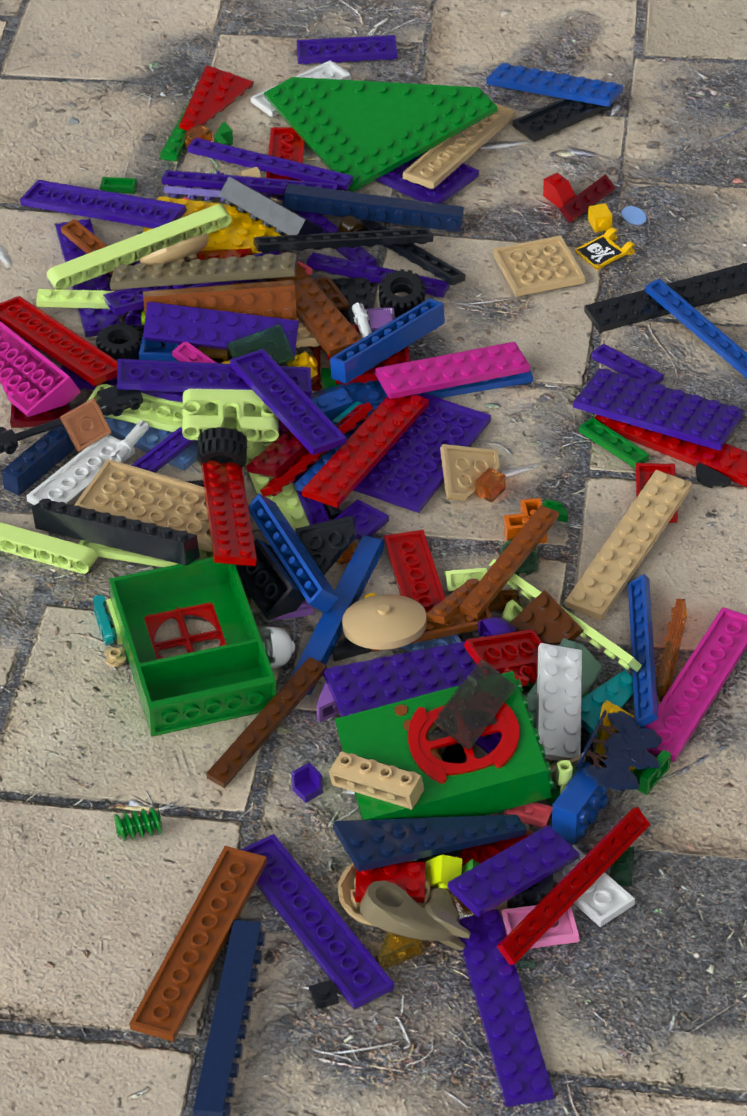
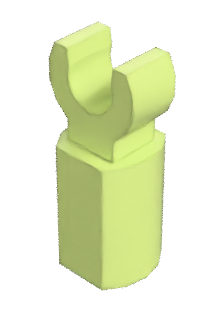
M561 760L556 764L555 778L556 785L560 786V794L572 779L573 767L568 760Z

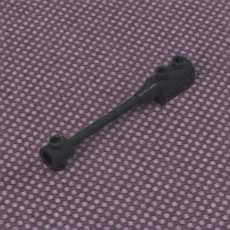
M117 385L97 391L98 400L96 402L103 416L111 414L120 416L123 410L128 408L137 410L143 403L140 390L117 389ZM59 418L16 434L12 429L7 430L5 427H0V454L4 452L6 454H13L16 448H18V441L62 426L61 419Z

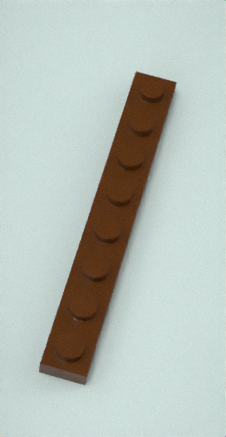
M309 656L206 773L207 779L225 788L322 678L327 665Z

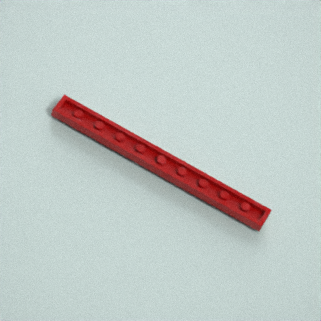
M639 807L632 808L496 946L509 965L515 964L650 826V823Z

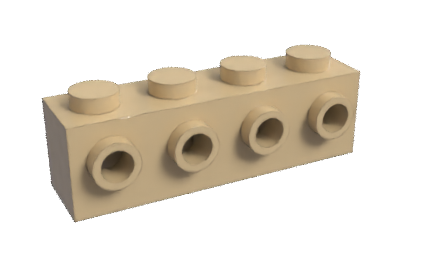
M341 751L329 770L333 786L412 810L424 791L422 777L416 772H408L398 769L393 765L388 766L378 763L373 759L368 760L358 757L353 753L348 754Z

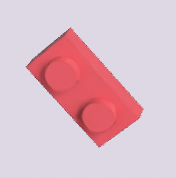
M533 802L504 810V815H518L523 823L544 828L551 820L553 807Z

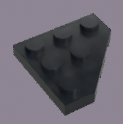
M353 516L295 528L297 536L323 575L328 572L356 538V521Z

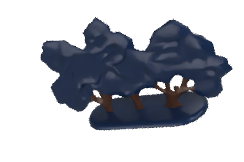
M604 710L575 769L580 768L585 756H590L594 765L585 766L583 771L587 776L595 780L597 787H610L616 791L639 789L638 780L629 768L631 766L639 770L646 769L647 767L660 768L656 757L646 749L658 748L662 738L653 729L638 728L634 718L622 711L608 713L611 726L605 727L601 725L607 713ZM602 729L610 735V738L601 741L595 738L598 730ZM594 741L603 745L606 748V752L602 755H597L590 751L589 748ZM597 759L602 760L605 763L606 768L600 766V761Z

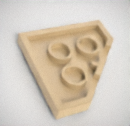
M443 444L440 448L446 499L465 501L500 467L498 450Z

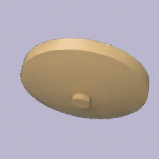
M393 594L370 596L357 601L345 611L342 618L343 632L351 642L364 648L376 650L399 648L414 642L424 633L427 627L426 611L420 603L405 596Z

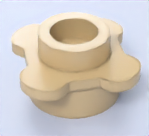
M122 647L106 649L104 651V655L107 656L106 664L111 667L123 665L126 662V657L124 656L125 649Z

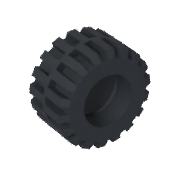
M400 269V271L393 270L392 274L389 272L386 274V277L381 279L379 284L380 308L393 307L396 318L425 301V283H423V279L419 278L417 273L412 274L411 270L404 271V269ZM398 292H406L410 295L405 297H399L394 294Z
M124 323L109 325L97 334L96 345L98 349L116 361L118 359L139 360L143 334L139 328H134L133 325Z
M217 427L204 430L203 433L199 434L197 461L201 466L202 462L207 463L208 461H217L218 463L225 464L233 462L242 467L246 464L247 437L242 432L231 428Z

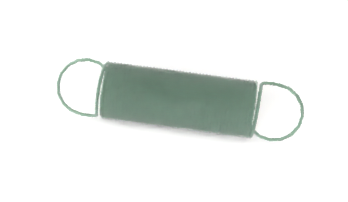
M519 959L515 963L516 968H535L536 966L535 960Z

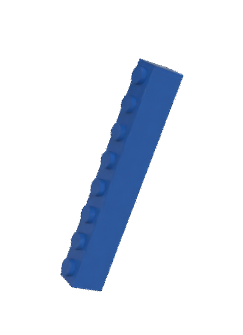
M429 298L330 358L331 378L341 383H349L359 375H362L390 356L400 352L408 345L437 329L445 323L444 303Z
M258 494L248 505L250 515L308 604L326 613L339 597L277 504Z

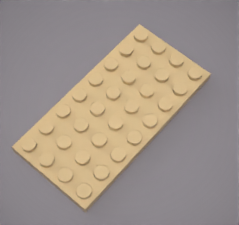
M107 459L74 504V506L78 505L85 509H95L102 513L107 512L115 516H125L128 519L155 523L158 526L171 527L174 530L196 534L199 549L213 553L205 492L202 486Z

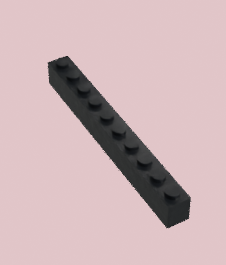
M48 498L42 499L38 504L32 506L35 529L186 566L200 558L197 535L187 531L174 530L171 527H162L155 523L141 522V520H132L125 516H115L107 512L102 513L95 509H85L78 505H68L65 502L51 501Z

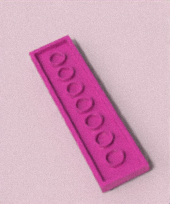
M509 342L376 368L375 375L389 399L526 373L530 371V365L517 344Z

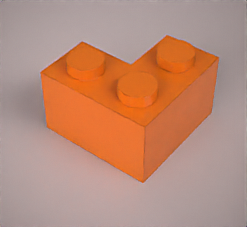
M540 498L520 500V514L504 515V537L507 546L540 505H542ZM547 533L538 544L547 543Z

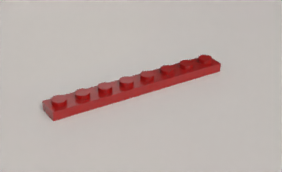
M369 402L358 405L335 426L343 434L349 432L356 427L357 422L363 421L368 417L367 413L373 407ZM307 451L280 476L274 477L260 490L262 495H272L274 497L283 491L282 487L294 482L295 476L305 472L309 464L318 461L321 453L312 455Z

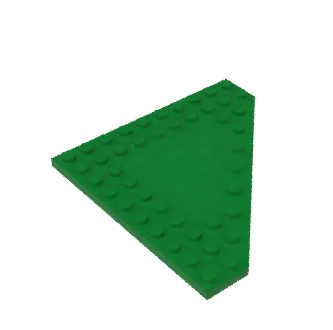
M291 77L264 92L268 102L330 170L353 176V183L348 188L350 192L362 188L498 111L497 105L479 87Z

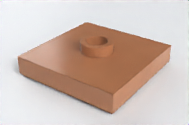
M94 398L60 417L78 452L112 433Z

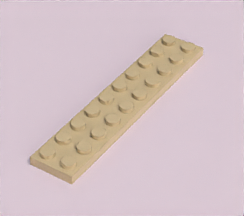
M496 104L497 112L429 149L403 172V179L411 183L423 185L426 188L434 189L516 116V110Z
M655 470L565 600V607L602 621L692 489V482Z

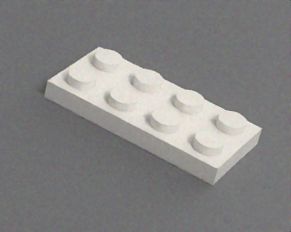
M573 845L572 847L579 852L578 859L553 874L554 886L586 856L576 846ZM604 872L574 904L599 927H602L634 906L635 898Z

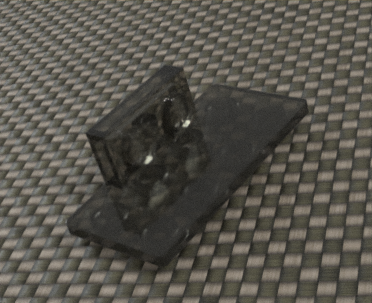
M480 660L438 713L439 716L434 723L469 750L515 689V685L484 660Z

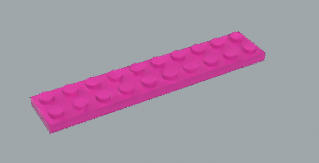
M724 607L721 608L659 704L658 719L644 727L655 730L657 735L662 738L658 748L646 749L649 753L658 756L665 750L671 753L670 761L675 762L747 649V615Z

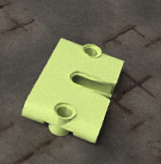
M188 389L183 392L182 434L188 440H198L199 434L203 433L204 430L224 427V420L228 417L236 420L237 431L246 435L247 441L273 442L279 437L278 417L253 390Z

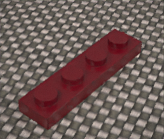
M605 174L559 210L566 220L571 223L587 211L589 206L596 204L616 189V187Z

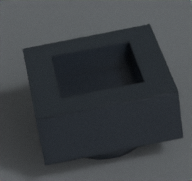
M331 980L309 986V994L316 1010L339 1003L338 995Z

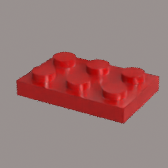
M402 862L358 872L356 868L355 902L362 901L368 886L373 882L387 881L396 884L406 891L416 903H425V862Z

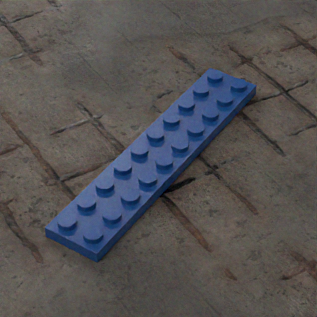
M530 370L526 373L424 393L437 398H444L533 382V375ZM379 381L355 382L347 385L339 384V387H343L346 390L353 404L358 401L362 402V404L369 402L371 406L374 404L380 405L387 397Z

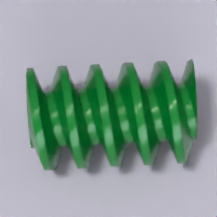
M150 807L148 814L144 809H141L140 816L134 810L131 813V818L127 812H123L122 819H120L118 814H114L117 837L121 835L124 841L127 840L128 834L131 835L132 839H135L136 832H139L143 838L146 830L150 836H153L154 829H157L158 833L162 834L159 808L156 813L154 808Z

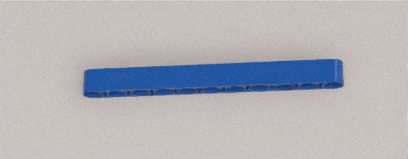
M367 535L362 536L335 589L339 599L326 613L323 612L291 677L309 656L325 665L327 664L333 649L343 633V615L352 604L359 601L382 555L384 539ZM315 686L308 692L307 695L312 694Z

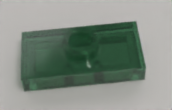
M628 847L610 866V877L620 886L632 887L635 847Z

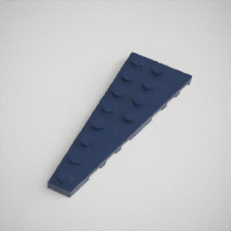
M518 815L335 821L333 824V830L358 872L526 835V827Z

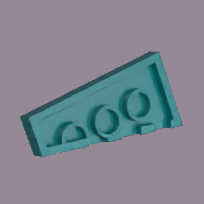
M626 670L581 699V726L589 734L592 735L600 720L602 704L608 700L622 709L634 694L633 677Z

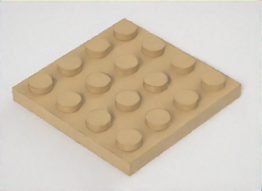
M561 235L492 249V255L515 297L585 283V276Z

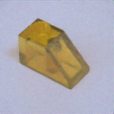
M387 931L379 951V965L385 970L423 954L422 940L396 935Z

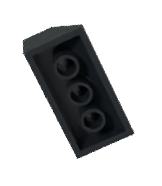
M256 538L254 541L257 558L256 566L236 564L235 566L243 587L266 619L271 620L296 611L306 599L272 547Z

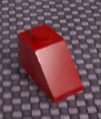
M559 173L544 178L543 196L557 207L561 208L576 197L570 182Z

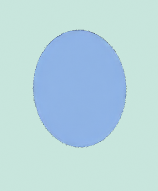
M628 206L622 210V217L631 224L640 225L646 221V214L637 207Z

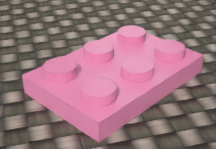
M537 905L501 910L506 935ZM570 907L530 949L579 942V933L572 908Z

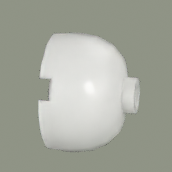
M263 627L259 633H263L261 640L271 668H280L290 660L292 653H294V641H291L288 633L282 628Z

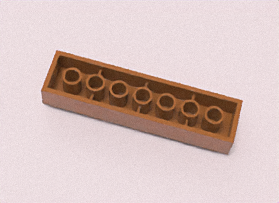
M293 280L143 291L145 318L147 302L297 320Z

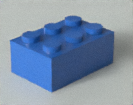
M587 762L581 765L553 804L552 828L563 839L574 845L577 844L580 838L585 837L589 825L595 823L599 811L607 806L609 800L607 796L608 788L597 787L595 780L584 773L583 768L587 765H592Z

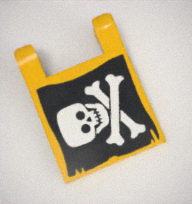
M611 227L602 236L575 249V253L598 270L625 255H633L635 250L632 247L635 244L629 241L622 248L612 242L618 238L614 234L617 232V229Z

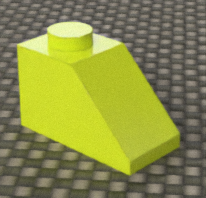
M440 855L426 861L425 876L430 886L444 888L450 892L447 888L448 883L461 875L462 858Z

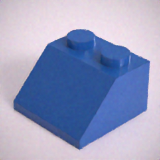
M336 386L314 392L310 398L331 421L353 404L346 390L343 387Z

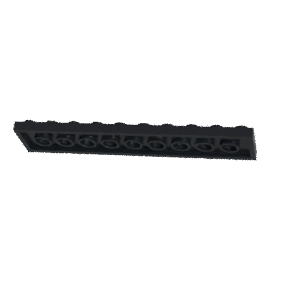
M747 263L678 280L667 285L693 307L747 293ZM645 289L584 306V312L600 333L671 314L646 293Z

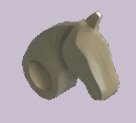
M375 881L368 886L360 903V912L367 922L396 935L426 941H439L460 951L465 948V944L458 937L470 938V931L460 925L459 913L452 902L450 893L444 888L433 889L429 895L428 902L421 906L396 884L387 881Z

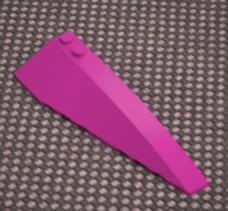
M0 322V382L7 394L8 400L27 417L67 405L81 393L69 375Z

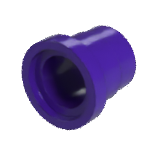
M144 310L130 311L126 316V324L142 325L141 314Z

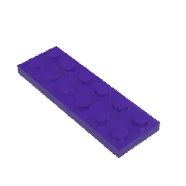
M395 35L296 40L298 64H323L327 61L341 63L344 61L358 62L364 60L398 59Z
M547 825L449 881L447 888L477 917H480L576 861L579 857V852L553 828Z

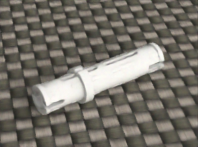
M355 303L352 306L355 315L354 321L358 325L361 337L364 338L372 333L368 322L369 316L365 312L362 303L360 305Z
M140 420L126 438L119 441L117 448L110 454L111 460L115 461L117 459V462H121L126 455L132 452V447L148 431L149 425L147 422H144L142 425L143 420Z

